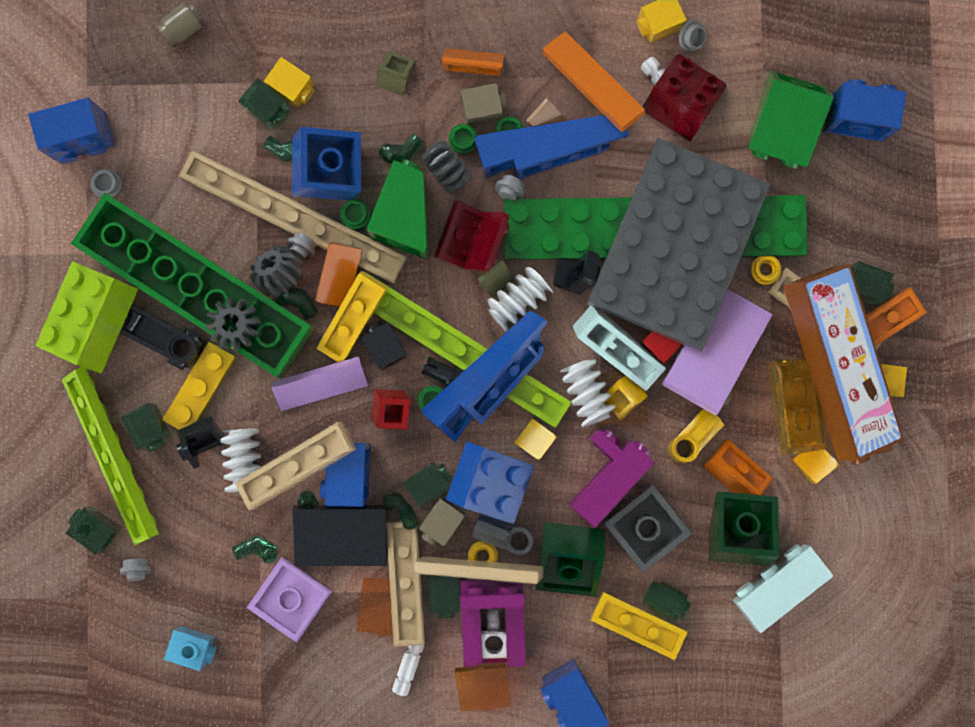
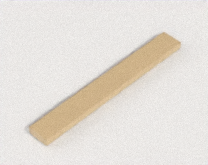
M191 151L178 176L293 235L301 233L308 236L318 247L326 251L329 243L333 241L363 249L359 267L392 284H395L407 260V256L196 151Z

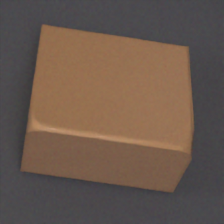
M546 98L526 121L532 127L567 121V119Z

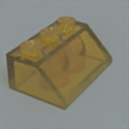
M806 358L774 360L766 363L778 455L827 449L821 405Z

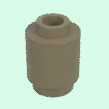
M182 3L161 19L162 23L157 28L169 44L174 46L176 43H183L200 30L202 26L199 22L203 17L193 4L187 7Z

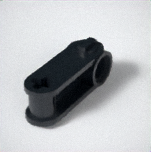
M134 304L131 305L121 328V334L167 357V363L181 370H184L185 367L190 369L191 365L197 362L203 352L204 341L200 340L202 335L187 327L183 331ZM188 341L191 348L190 352L182 357L179 354V346L183 342Z

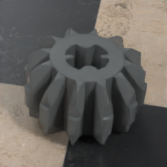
M440 140L438 143L431 145L427 149L428 151L422 155L423 163L448 193L452 194L456 190H460L471 179V173L445 141Z
M275 244L271 250L264 249V253L261 256H255L257 262L250 266L252 270L250 278L262 294L267 296L273 295L278 298L282 292L288 294L289 288L298 286L296 280L303 276L301 272L303 265L290 248L286 246L279 247Z
M228 297L226 301L227 308L221 302H217L215 305L219 313L208 312V316L215 319V323L206 324V329L217 330L211 335L210 339L213 342L221 339L220 348L227 349L231 343L232 349L239 351L240 340L245 346L249 347L251 341L247 336L250 334L258 337L259 332L251 328L254 325L261 324V320L250 318L257 310L253 306L246 309V300L240 299L236 305L234 298ZM230 318L236 320L239 318V321L236 323L238 327L236 331L228 329L231 325Z

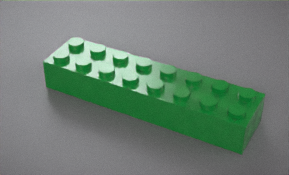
M105 192L70 243L210 335L217 330L206 329V324L215 323V319L210 318L208 312L219 313L215 305L217 302H221L227 308L226 301L228 297L234 298L236 305L240 299L246 300V309L253 306L257 310L250 318L261 320V324L254 325L251 328L258 331L259 335L258 337L250 334L247 336L251 341L249 347L245 346L240 340V350L236 352L277 378L283 379L315 330L314 327ZM230 318L231 325L228 329L236 331L238 329L236 323L239 321V318L238 320Z

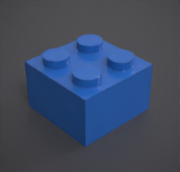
M848 80V82H844L832 94L834 98L826 117L824 132L884 142L901 129L906 92L898 91L897 87L893 85L883 84L874 87L866 85L867 83L863 80Z
M89 97L28 114L37 149L61 164L75 162L78 160V156L85 154L90 156L100 155L107 152L106 148L115 146L106 112Z
M300 127L292 137V196L347 201L354 199L361 193V132Z
M466 441L446 500L462 508L514 524L534 465Z
M353 443L357 450L326 467V479L320 482V498H325V506L363 507L369 503L370 443Z
M574 658L542 677L544 684L540 688L542 696L550 710L556 708L559 712L556 717L560 727H606L609 725L603 708Z

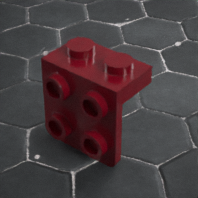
M677 54L653 87L642 107L645 109L646 114L691 142L722 95L726 84L717 76L695 64L692 60Z
M459 200L454 201L434 258L463 270L489 272L498 260L500 242L508 232L509 214L504 212H484Z

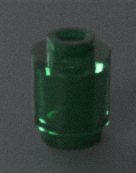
M655 580L651 582L642 601L648 605V609L673 622L678 617L683 619L691 604L686 601L688 594L663 581L659 583Z

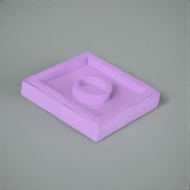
M282 556L247 608L297 643L333 590Z

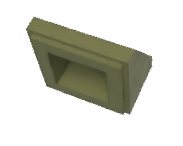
M388 51L378 69L376 85L403 95L415 68L416 61Z
M503 260L496 262L489 272H484L478 277V283L491 298H495L499 290H505L508 282H514V277Z

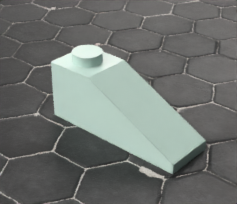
M590 306L573 325L577 338L645 391L666 370V367L600 309Z

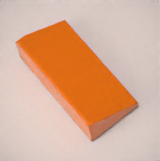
M446 48L442 58L444 71L501 76L503 74L504 54Z
M335 241L329 243L315 302L341 306L356 279L363 249Z
M728 438L703 466L732 493L762 495L773 479Z

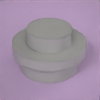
M690 20L686 22L679 33L681 48L686 51L700 49L705 44L707 38L705 27L698 21Z
M101 169L91 178V189L100 198L104 192L114 198L121 190V178L111 169Z
M503 175L501 180H498L495 184V190L503 200L515 201L516 199H522L524 196V183L517 177Z
M296 233L294 237H290L287 241V245L301 260L306 258L312 259L316 254V243L304 234Z
M142 558L124 560L123 568H120V575L126 576L128 581L144 580L145 575L151 573L148 560Z

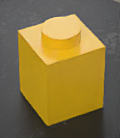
M657 0L643 6L638 15L639 19L636 20L641 35L643 37L647 35L650 43L680 31L687 21L678 0Z
M283 57L279 58L264 80L269 90L297 109L301 103L306 104L314 93L313 86L315 84L312 78Z

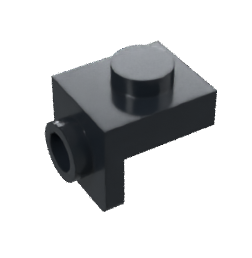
M588 250L577 262L560 258L556 264L553 285L581 295L591 284H595L601 271V268L598 266L599 254Z
M212 416L177 430L180 443L176 444L181 459L183 461L188 460L194 469L200 467L198 454L223 444L220 442V439L224 437V434Z

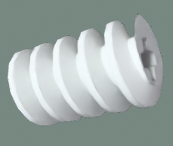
M527 266L525 268L527 278L519 274L515 277L518 286L511 282L506 284L509 294L502 290L497 292L499 302L493 298L488 299L490 310H487L505 332L509 330L508 321L514 324L518 322L516 314L519 313L525 316L528 313L526 310L527 305L535 310L538 308L535 301L536 298L544 302L547 301L545 290L553 293L541 275L531 267Z
M595 359L578 362L560 371L569 372L562 379L564 383H573L567 390L568 394H578L572 401L573 406H583L576 413L578 417H587L581 424L582 428L592 426L612 417L609 413L615 408L614 404L605 405L604 403L611 396L610 393H600V390L606 383L595 382V379L601 372L590 370L596 363Z
M249 428L223 431L229 433V435L221 438L220 442L230 445V447L221 451V454L231 457V460L222 463L224 468L232 469V472L223 477L224 480L233 482L232 485L225 488V492H238L239 490L235 482L262 467L261 465L253 464L254 460L261 458L260 453L252 451L253 448L260 445V441L251 439V436L259 433V429Z

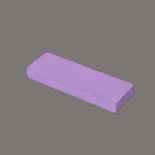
M359 356L271 382L272 391L281 411L368 386Z

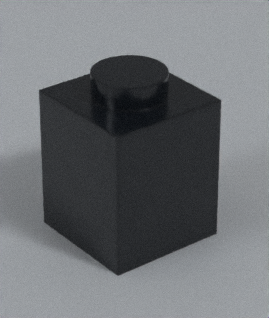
M379 321L365 330L367 335L361 337L379 369L382 371L408 356L388 322L383 325Z

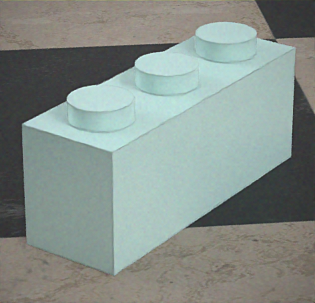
M799 544L794 545L784 553L786 558L779 564L772 563L760 572L761 578L753 584L747 582L736 591L738 596L732 601L759 633L766 630L833 577V574L811 546L805 544L802 546Z

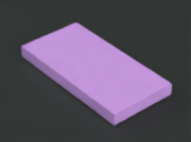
M727 289L703 350L700 352L684 345L662 385L716 416L773 314Z

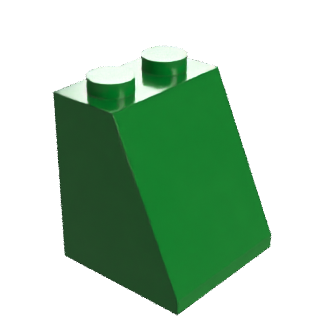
M770 70L747 143L748 148L753 150L752 155L769 160L770 156L782 159L781 164L794 169H798L799 165L807 167L834 98L829 89Z
M403 159L402 163L394 160L366 230L371 239L428 260L427 196L423 171L419 170L420 166L409 160Z

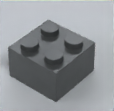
M647 484L601 521L643 573L692 534L652 484Z

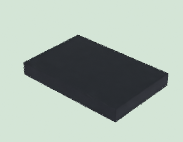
M365 505L363 507L293 506L295 566H387L386 505Z

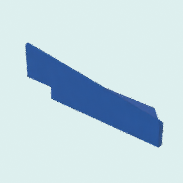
M604 115L477 135L475 137V144L485 178L514 168L516 177L522 179L601 154L610 148V142L626 138L629 134L627 129L621 132Z
M529 311L428 403L421 413L454 442L457 441L472 418L483 424L543 356L544 345L540 342L541 330L547 326V321L533 311Z

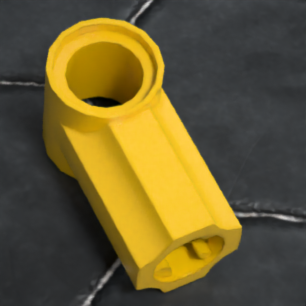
M702 409L679 435L670 441L667 449L668 456L672 461L680 464L694 460L704 446L724 426V423L717 415L715 416ZM679 441H684L690 446V454L686 458L681 457L677 453L676 446Z

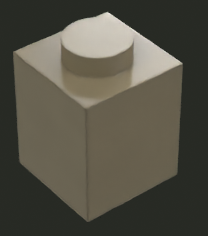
M497 83L461 90V99L468 125L473 126L502 119V110L507 109L504 91L498 92Z
M440 497L419 527L424 532L421 537L435 547L438 543L445 546L466 514Z

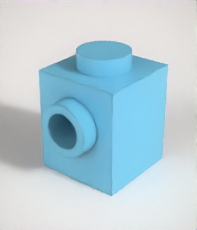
M179 626L173 630L164 660L200 671L206 664L210 665L213 661L217 648L213 646L215 637Z

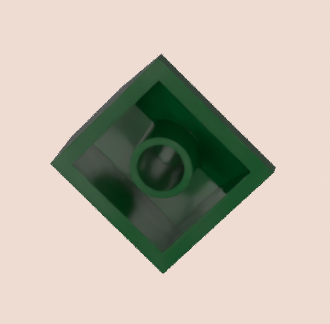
M717 492L709 526V561L769 566L779 558L778 497Z
M544 522L538 565L544 566L543 578L536 584V590L597 597L605 559V529Z

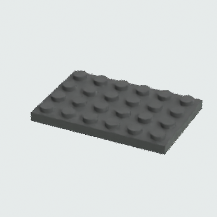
M657 138L587 304L701 352L771 184Z

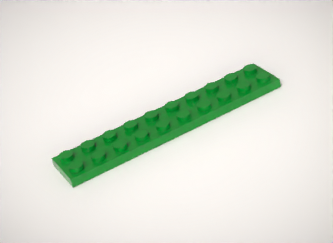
M806 195L766 196L741 258L807 256ZM632 197L516 199L515 201L504 199V213L509 214V229L505 236V261L559 260L560 258L579 260L588 250L598 253L599 259H606Z

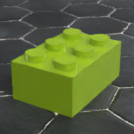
M72 261L35 346L77 366L102 374L138 289Z

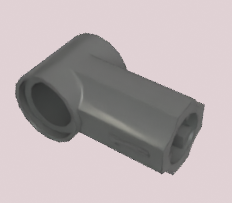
M480 514L472 535L476 539L510 551L514 555L528 553L534 544L533 534L527 528L484 514ZM522 532L527 535L529 543L525 549H516L512 545L511 540L515 533Z

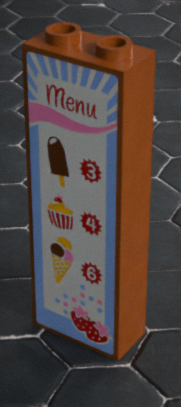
M845 264L830 267L783 285L837 460L851 461L853 465L869 461L870 455L874 453L881 454L893 450V445L904 440L851 265Z

